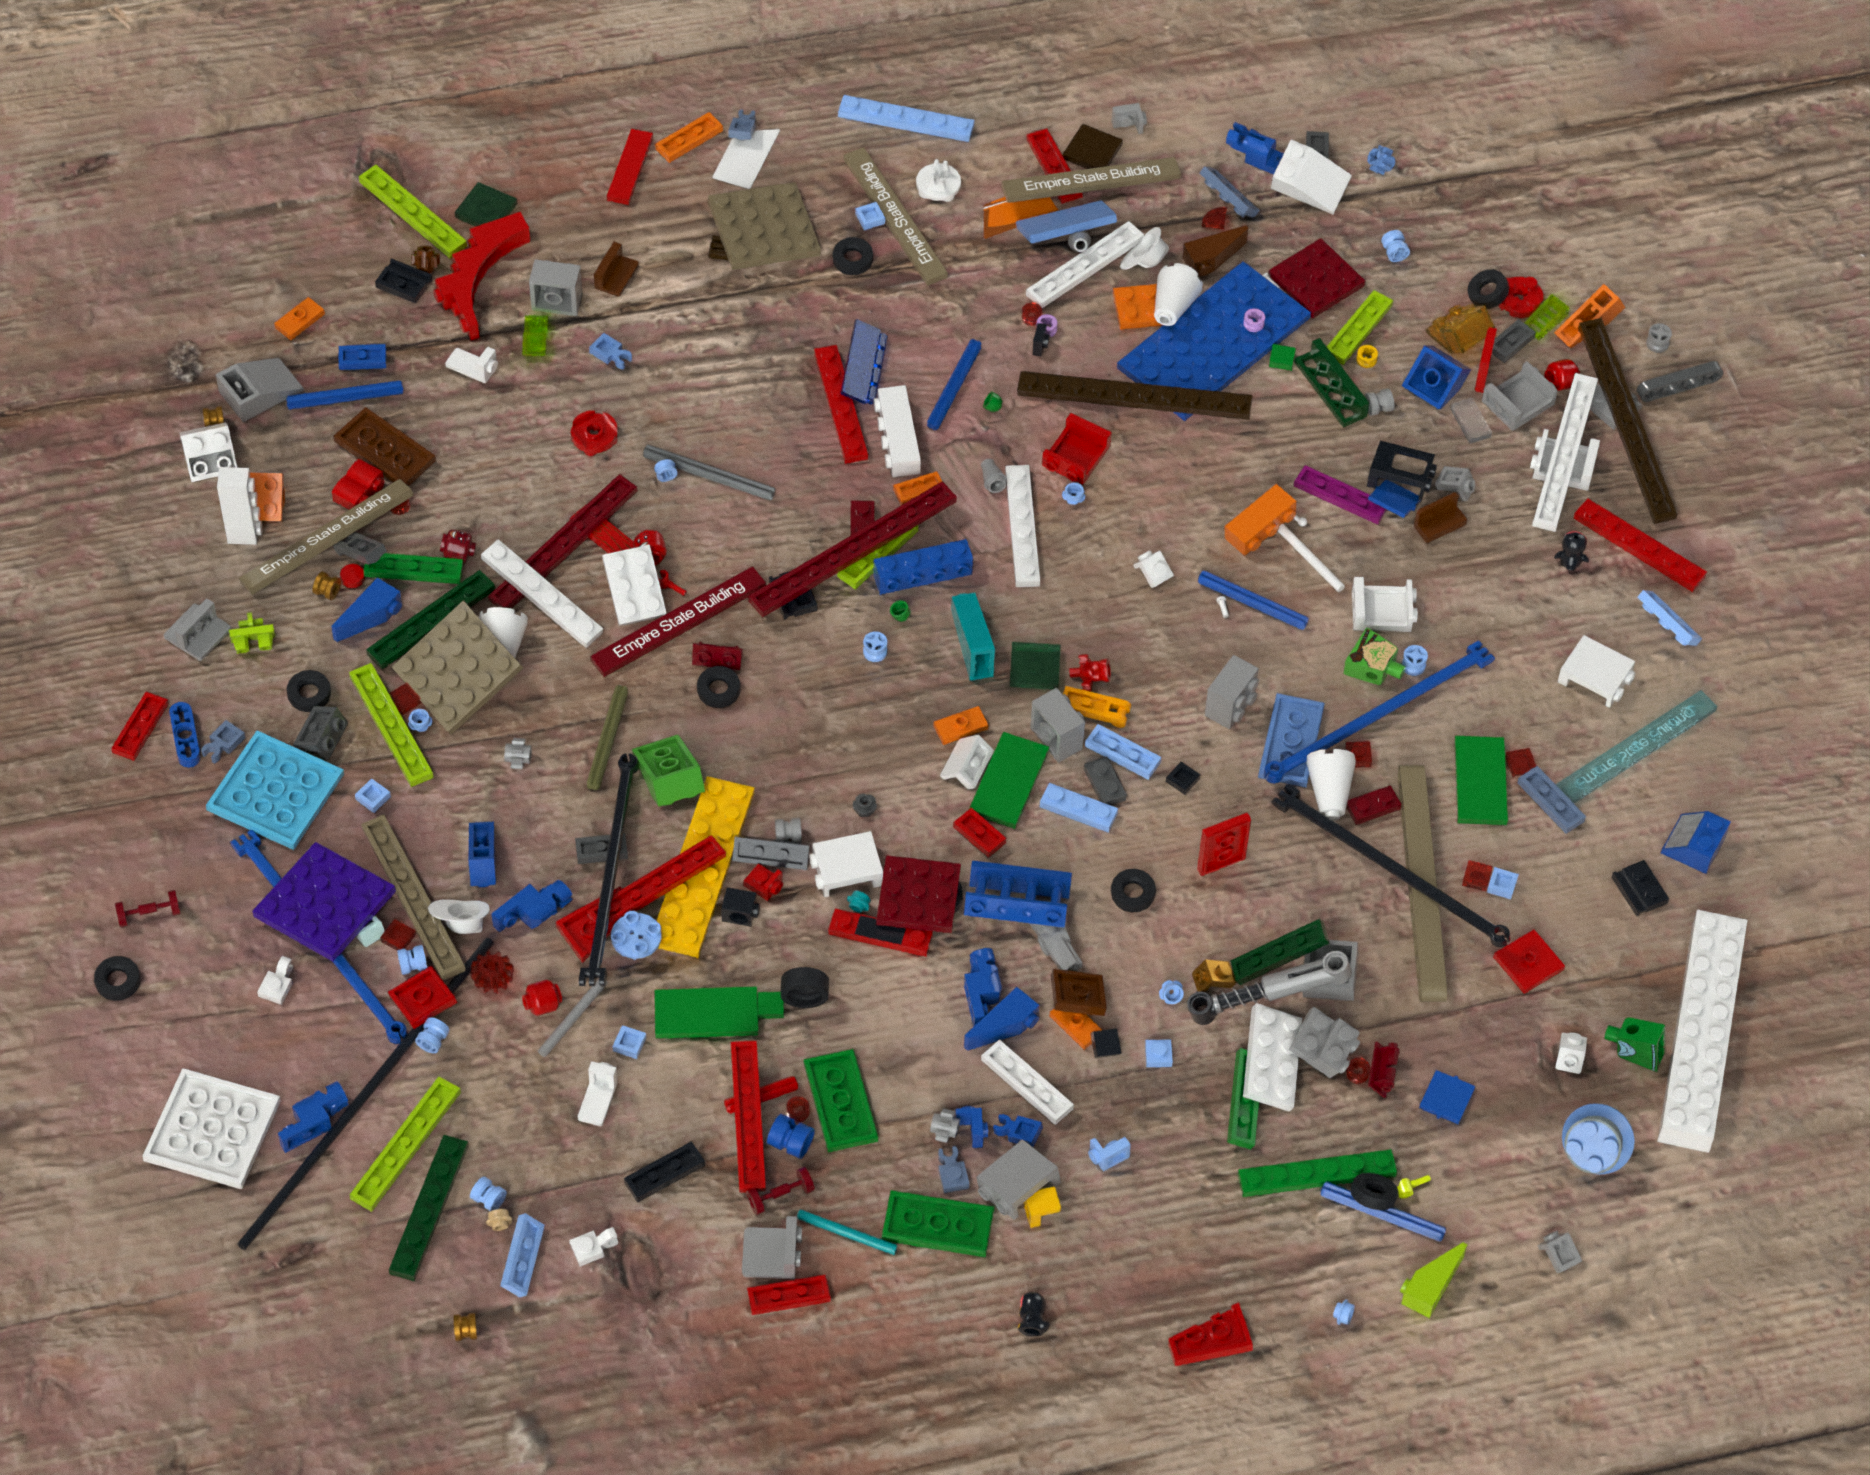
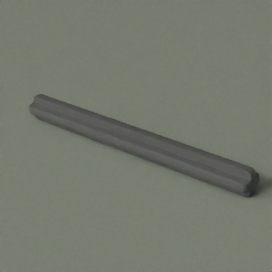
M647 444L643 451L645 458L656 462L665 459L673 460L677 469L767 500H773L776 493L775 487Z

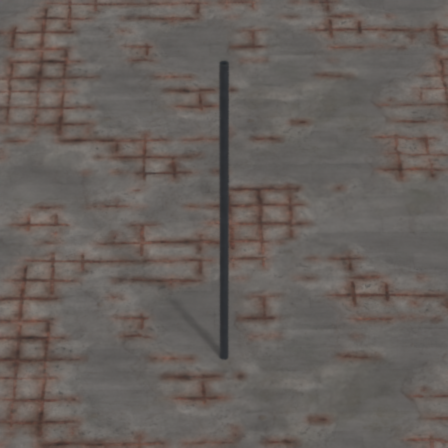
M486 937L464 964L466 971L455 975L449 982L447 987L452 994H454L493 946L494 942L490 938ZM424 1023L415 1029L412 1028L239 1240L237 1243L239 1248L246 1250L415 1042L417 1035L423 1032Z

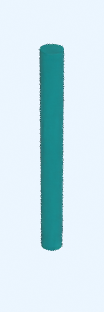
M801 1209L797 1214V1219L892 1255H895L898 1245Z

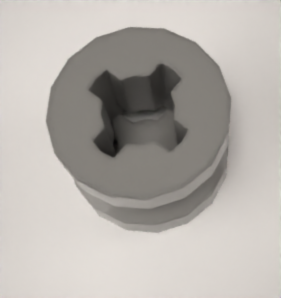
M1657 323L1652 325L1646 340L1648 349L1655 353L1665 352L1670 344L1671 329L1665 324Z

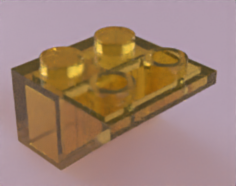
M1474 304L1468 306L1456 305L1448 310L1449 313L1447 315L1434 319L1432 325L1425 329V331L1449 353H1464L1486 337L1489 327L1495 328L1485 306H1475Z

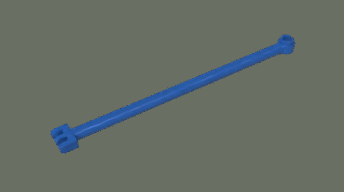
M1476 641L1467 647L1466 653L1468 655L1283 761H1271L1265 766L1264 778H1267L1269 783H1279L1283 779L1284 774L1306 762L1307 755L1318 750H1327L1469 667L1477 664L1481 669L1492 663L1495 657L1492 654L1487 655L1489 650L1486 647L1482 648L1483 644L1480 641Z
M253 830L247 831L251 840H248L244 834L239 836V840L242 843L241 846L235 839L230 841L231 846L240 857L245 854L250 857L273 888L282 879L258 849V846L261 845V840ZM341 953L332 962L384 1026L387 1039L393 1044H400L399 1033L392 1030L400 1029V1035L404 1039L407 1035L405 1024L394 1020Z

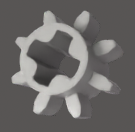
M514 738L512 744L506 743L504 760L505 762H511V768L523 769L524 763L530 764L532 746L525 745L526 739Z
M943 1108L941 1114L934 1113L930 1132L936 1133L935 1140L947 1143L950 1137L956 1138L960 1119L955 1118V1111Z

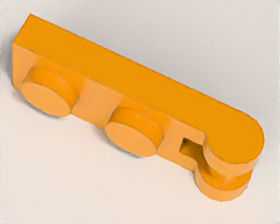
M1065 686L1063 694L1069 698L1074 710L1080 712L1083 717L1112 723L1117 728H1124L1126 726V714L1131 709L1130 702ZM1110 709H1115L1117 713L1111 712Z

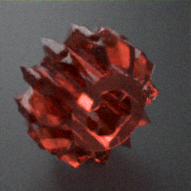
M489 950L486 952V956L478 954L477 961H472L471 979L474 981L477 989L483 987L485 994L490 989L497 994L498 988L506 990L508 987L507 983H512L514 966L510 963L508 955L501 956L499 950L494 955H491Z

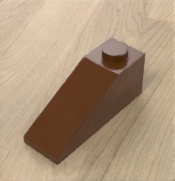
M1247 225L1184 243L1182 258L1185 264L1194 269L1198 276H1205L1214 272L1247 243L1249 228Z

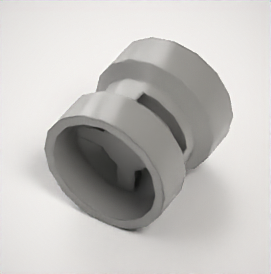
M1389 388L1382 389L1377 394L1374 392L1365 393L1364 397L1369 402L1368 414L1370 416L1378 415L1380 411L1391 412L1394 410V398Z
M792 818L790 823L783 819H775L776 840L789 841L791 839L792 842L802 843L800 818Z

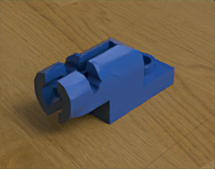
M1234 122V129H1230L1227 134L1226 144L1235 150L1245 153V163L1274 174L1284 153L1275 150L1276 140L1260 134L1252 128L1249 131L1246 126Z
M556 880L554 883L539 890V892L529 884L491 913L493 927L500 933L506 927L510 928L513 926L518 918L531 929L538 927L549 917L557 913V907L564 908L573 900L571 898L572 892L561 880Z
M983 948L970 954V973L964 974V990L973 1027L988 1014V1005L999 1002L1002 993V984L998 967L995 965L996 960L992 948Z
M338 1081L326 1086L327 1094L321 1093L318 1090L315 1094L292 1106L293 1115L297 1123L287 1125L282 1131L278 1132L280 1146L285 1153L328 1132L331 1129L329 1115L334 1116L341 1109L349 1105L347 1096Z

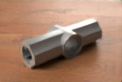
M1030 924L1038 936V942L1046 956H1051L1058 969L1077 972L1082 968V961L1071 946V940L1065 928Z

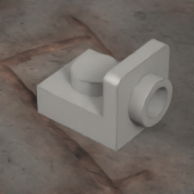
M1139 103L1113 107L1111 122L1113 128L1135 125L1138 134H1143V127L1147 124L1145 111H1141Z
M1444 466L1435 482L1437 490L1458 492L1462 501L1469 499L1476 486L1475 480L1467 468Z
M1554 1231L1544 1236V1242L1537 1245L1539 1250H1546L1556 1273H1561L1582 1262L1569 1232L1559 1234L1558 1231Z

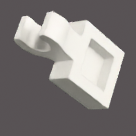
M282 956L278 962L276 973L267 972L257 991L258 997L282 1005L293 984L292 979L288 978L293 969V965L290 964L292 959Z
M614 1228L606 1229L598 1237H596L593 1230L569 1240L580 1267L603 1258V1249L619 1244Z

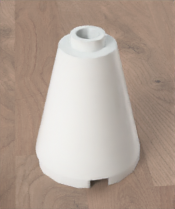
M1174 263V266L1167 267L1168 265L1164 266L1157 277L1154 317L1158 323L1165 326L1174 325L1202 291L1203 282L1202 280L1200 282L1197 277L1198 273L1191 267L1180 263Z
M488 608L485 614L481 611L479 618L516 658L527 627L528 617L522 612L521 616L514 614L515 610L510 608Z
M1325 749L1312 752L1307 755L1306 764L1319 812L1333 821L1339 820L1340 816H1343L1346 811L1356 764L1355 755L1350 751L1333 749L1332 754H1325Z

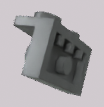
M314 706L293 746L302 751L317 752L323 760H329L348 725V721L337 707Z

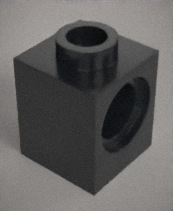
M727 887L721 907L722 922L751 927L753 919L758 918L761 904L757 903V893Z

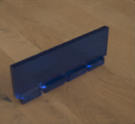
M858 319L854 321L840 394L864 405L866 403L873 405L874 398L877 397L888 336L882 333L880 329Z

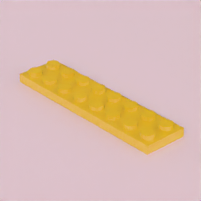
M708 776L704 783L705 792L700 794L680 854L712 835L726 851V857L666 893L657 918V922L661 926L662 937L658 948L699 958L733 858L735 835H740L755 793V787Z

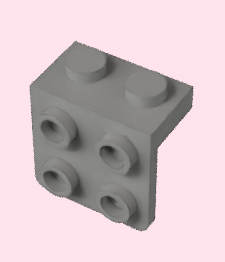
M787 1216L786 1228L748 1227L744 1230L742 1275L744 1277L795 1279V1267H800L801 1251H796L797 1243H802V1227H797V1217Z

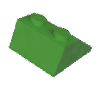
M679 735L632 749L649 792L658 807L671 805L677 800L692 798L699 793L705 792L700 766Z

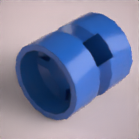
M781 1113L775 1119L769 1131L767 1144L779 1150L786 1148L788 1154L802 1159L813 1141L815 1129L803 1123L796 1125L794 1119Z

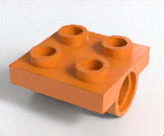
M250 472V477L255 479L254 492H257V507H260L259 521H283V509L285 506L284 474Z

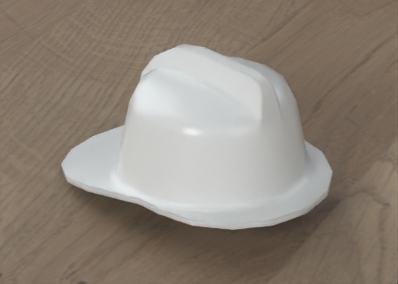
M1159 227L1148 231L1141 241L1125 255L1120 264L1121 269L1126 270L1137 264L1145 268H1151L1161 262L1169 251V246L1160 237L1161 229Z
M438 900L429 905L428 911L433 917L445 920L447 927L455 933L470 934L482 931L483 917L489 913L490 908L488 904L482 901Z

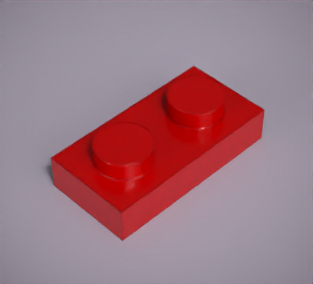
M972 808L953 822V828L988 858L1006 844V837Z

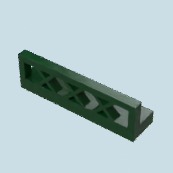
M1321 338L1313 340L1311 351L1296 357L1294 363L1343 428L1366 418L1369 408L1368 400ZM1313 359L1317 367L1316 369L1306 367L1304 362ZM1317 376L1326 377L1329 380V384L1318 383L1316 380ZM1329 392L1339 394L1342 397L1341 401L1330 399L1328 396ZM1341 409L1351 410L1354 415L1345 418L1341 413Z

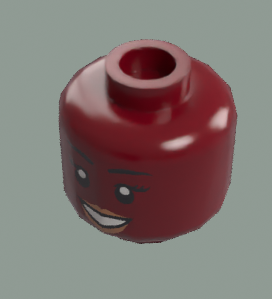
M451 529L447 534H443L440 552H443L444 558L463 559V563H465L469 556H474L476 543L472 542L471 533Z

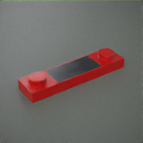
M836 908L834 909L828 929L829 935L927 957L933 937V931L876 925L875 917Z

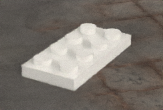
M1258 1003L1252 1007L1243 1097L1289 1112L1294 1108L1299 1057L1291 1052L1289 1048L1302 1025L1301 1017Z

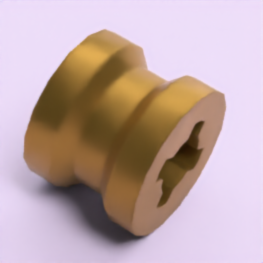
M217 406L212 410L203 408L205 427L224 423L222 406Z
M321 571L314 581L312 591L316 595H325L326 599L332 601L339 593L341 579L336 576L330 577L328 573Z
M469 1313L468 1316L453 1315L455 1341H461L463 1338L477 1340L475 1313Z

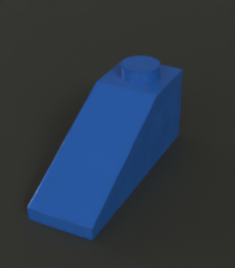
M376 578L331 626L333 640L339 642L387 622L402 607L400 591L381 579Z
M494 821L469 823L468 861L471 886L488 887L496 885Z
M1016 987L965 1034L964 1048L969 1051L997 1042L999 1039L1004 1040L1022 1034L1027 1028H1033L1039 1021L1040 1005Z

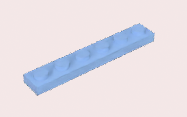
M843 95L838 111V117L965 142L970 141L974 128L973 119Z

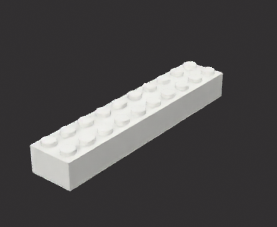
M1697 910L1692 924L1657 1142L1708 1153L1710 1151L1716 1128L1747 920L1702 910Z

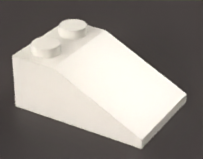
M1290 140L1273 175L1271 189L1334 214L1352 175L1314 149Z

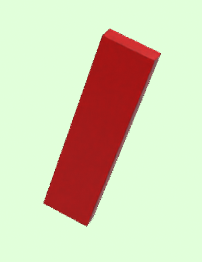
M1047 128L1026 135V140L1045 175L1071 171ZM1083 192L1057 197L1061 204L1082 198Z
M636 129L630 130L607 193V201L625 205L630 204L653 140L652 132Z

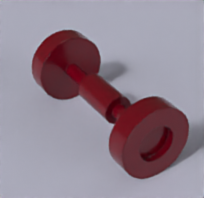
M168 891L170 900L168 902L138 905L136 909L127 911L124 910L122 901L116 902L115 908L120 928L128 926L126 920L128 915L137 913L140 915L158 912L157 909L171 906L173 916L180 915L176 891Z
M806 1167L796 1170L798 1181L789 1185L784 1183L770 1189V1193L761 1197L755 1188L746 1191L747 1199L755 1215L764 1212L762 1201L781 1197L800 1185L806 1194L815 1190L814 1184Z

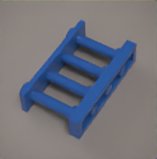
M972 860L969 887H976L975 893L966 892L964 915L1065 928L1067 904L1060 902L1061 898L1069 899L1072 873ZM985 890H1001L1000 896L985 894ZM1011 892L1025 893L1026 896L1025 899L1010 897ZM1036 895L1049 896L1051 900L1046 902L1035 900Z

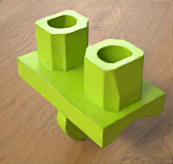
M252 612L247 613L248 620L238 621L239 629L229 630L231 643H234L237 654L250 652L248 641L258 640L259 650L264 651L273 648V638L275 637L273 624L264 625L263 618L253 619Z

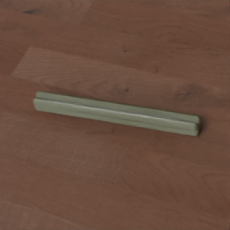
M617 685L614 689L587 779V788L597 791L600 789L627 699L628 688L626 686Z

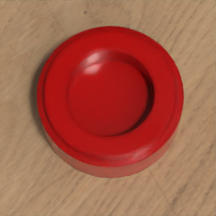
M357 564L344 566L340 571L341 583L347 588L361 586L365 580L363 568Z

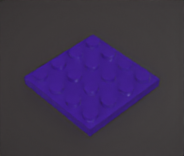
M315 842L252 910V913L256 919L327 959L334 961L394 895L396 889L395 885Z

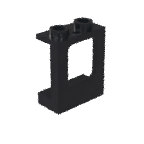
M1380 440L1370 467L1366 487L1376 489L1379 478H1384L1421 488L1418 500L1422 501L1424 493H1429L1432 480L1435 477L1437 465L1433 464L1435 454ZM1400 454L1426 461L1427 465L1424 473L1419 475L1393 468L1392 463L1395 455Z

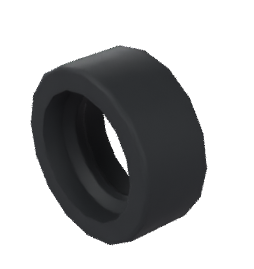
M798 967L786 971L781 976V999L790 1006L798 1008L818 1007L829 998V977L819 969Z

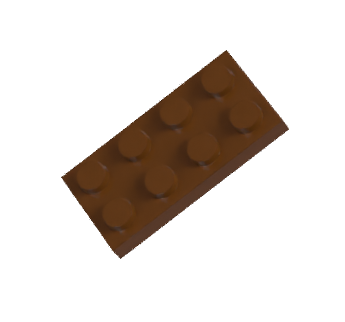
M366 407L333 436L335 443L358 459L383 471V476L393 483L401 479L409 486L436 462V455Z

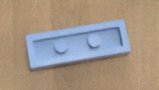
M1643 590L1637 598L1643 602L1642 607L1647 612L1654 613L1659 618L1658 622L1665 629H1671L1676 634L1675 639L1684 646H1697L1702 638L1655 592Z
M1097 724L1085 741V747L1104 757L1107 756L1111 761L1148 780L1161 763L1162 757L1099 724Z
M1052 783L1048 784L1039 806L1108 833L1118 814V808Z
M526 1213L518 1216L500 1285L518 1297L527 1296L545 1226Z

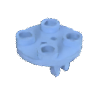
M636 911L626 912L614 924L611 931V942L615 950L622 956L633 960L651 955L658 949L662 940L660 924L651 916L637 913Z

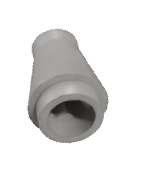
M1086 231L1072 233L1068 238V244L1073 251L1083 252L1089 248L1091 237ZM1078 241H1083V242H1084V243H1083V246H1081V247H1079L1078 245H1076V243H1077Z
M993 459L984 460L981 463L984 487L991 493H999L1005 489L1007 478Z

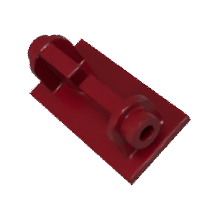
M699 642V644L693 643L692 665L706 667L724 666L732 670H740L743 649L739 648V646L729 647L703 644L702 642Z
M1376 1041L1368 1087L1383 1098H1386L1387 1092H1390L1395 1086L1396 1068L1391 1066L1397 1065L1400 1049L1398 1044L1390 1042L1388 1046L1384 1047Z

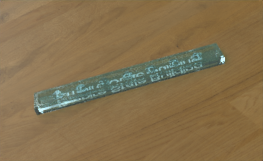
M1700 690L1557 783L1556 786L1575 804L1716 712L1717 705Z

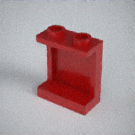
M1070 413L1066 418V426L1050 450L1045 449L1043 451L1042 466L1046 467L1049 471L1065 476L1070 481L1084 485L1110 448L1112 432Z

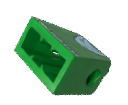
M1627 1017L1621 1028L1608 1025L1604 1039L1617 1043V1054L1620 1058L1657 1072L1665 1054L1664 1024Z

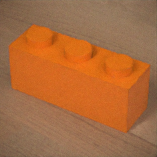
M1275 484L1225 525V539L1244 556L1250 551L1257 550L1262 541L1268 536L1272 537L1276 534L1281 524L1289 523L1296 515V500L1279 485Z

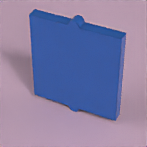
M1387 479L1380 486H1376V489L1368 498L1369 501L1403 518L1411 511H1415L1416 506L1421 502V500H1418L1419 495Z
M1436 1070L1419 1108L1436 1115L1438 1119L1444 1118L1459 1125L1476 1086L1459 1080L1458 1076L1452 1077Z

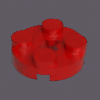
M1520 276L1506 278L1509 292L1506 299L1498 305L1502 311L1505 309L1510 312L1509 315L1515 318L1533 316L1535 311L1541 308L1543 302V291L1537 284V280L1533 277ZM1516 295L1524 296L1523 300H1519Z
M595 410L585 411L576 416L572 422L571 440L579 450L584 451L588 456H594L597 453L607 451L618 441L617 423L606 412L600 414L595 413ZM590 430H599L598 434H590Z

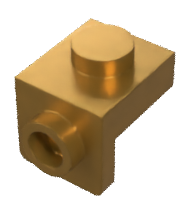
M1205 959L1192 972L1198 992H1206L1210 987L1231 989L1236 984L1230 962Z

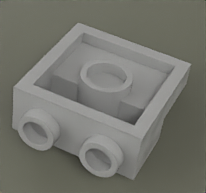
M1313 1007L1308 1011L1289 1050L1329 1078H1332L1338 1073L1342 1074L1349 1066L1350 1061L1347 1060L1349 1053L1352 1054L1358 1048L1360 1041L1357 1037L1360 1032L1342 1019L1338 1018L1334 1021Z

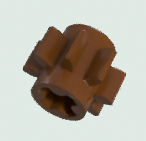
M419 246L417 251H414V254L411 255V266H416V269L427 273L434 272V268H438L440 264V253H435L432 246Z

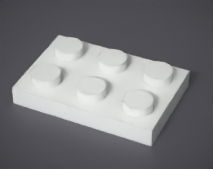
M650 545L602 555L619 626L659 618L667 614Z

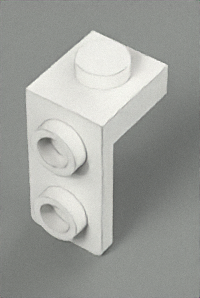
M487 347L480 357L456 348L446 361L447 368L485 384L498 366L496 350Z
M591 1061L588 1070L589 1086L578 1114V1120L602 1126L618 1083L617 1069L606 1062L596 1063Z

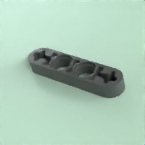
M1711 361L1646 380L1636 390L1643 402H1649L1714 383L1723 376L1724 372L1717 361Z

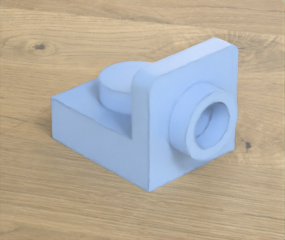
M1124 1137L1118 1141L1113 1140L1102 1148L1096 1138L1090 1140L1088 1155L1095 1165L1098 1164L1102 1171H1105L1130 1157L1131 1144Z

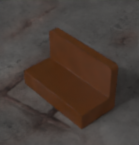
M613 241L594 272L595 289L617 297L621 296L639 266L638 261L623 256L622 244Z
M1457 492L1417 510L1414 528L1427 544L1467 524V518L1457 506L1459 498Z

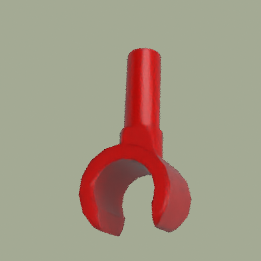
M666 570L659 571L660 576L663 578H658L660 589L670 588L683 596L686 595V590L670 581Z

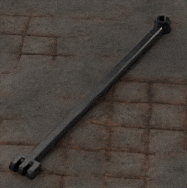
M626 753L621 755L618 760L621 775L588 968H580L579 986H585L587 978H589V986H595L597 978H599V986H606L607 970L606 968H601L632 778L639 769L637 758L629 753L630 761H628Z
M1287 784L1284 787L1286 792L1280 791L1278 793L1280 799L1275 797L1271 801L1276 808L1284 813L1290 808L1480 930L1490 937V941L1495 947H1505L1507 942H1510V931L1506 926H1495L1299 799L1301 797L1300 791L1292 785ZM1503 932L1504 935H1496V933Z

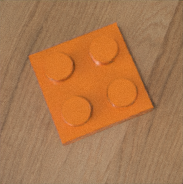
M1157 284L1113 288V298L1120 330L1163 326L1154 317Z

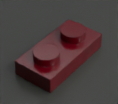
M851 500L850 536L874 522V501Z
M1390 785L1349 799L1346 808L1355 825H1359L1399 811L1402 804Z

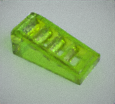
M1551 294L1524 323L1531 329H1533L1531 327L1532 324L1541 329L1540 332L1533 329L1536 332L1535 338L1540 341L1569 314V306ZM1552 308L1558 313L1555 315L1549 309ZM1546 313V314L1549 315L1552 319L1549 320L1548 318H1546V317L1544 316V314ZM1540 318L1542 321L1546 323V325H1542L1537 320Z

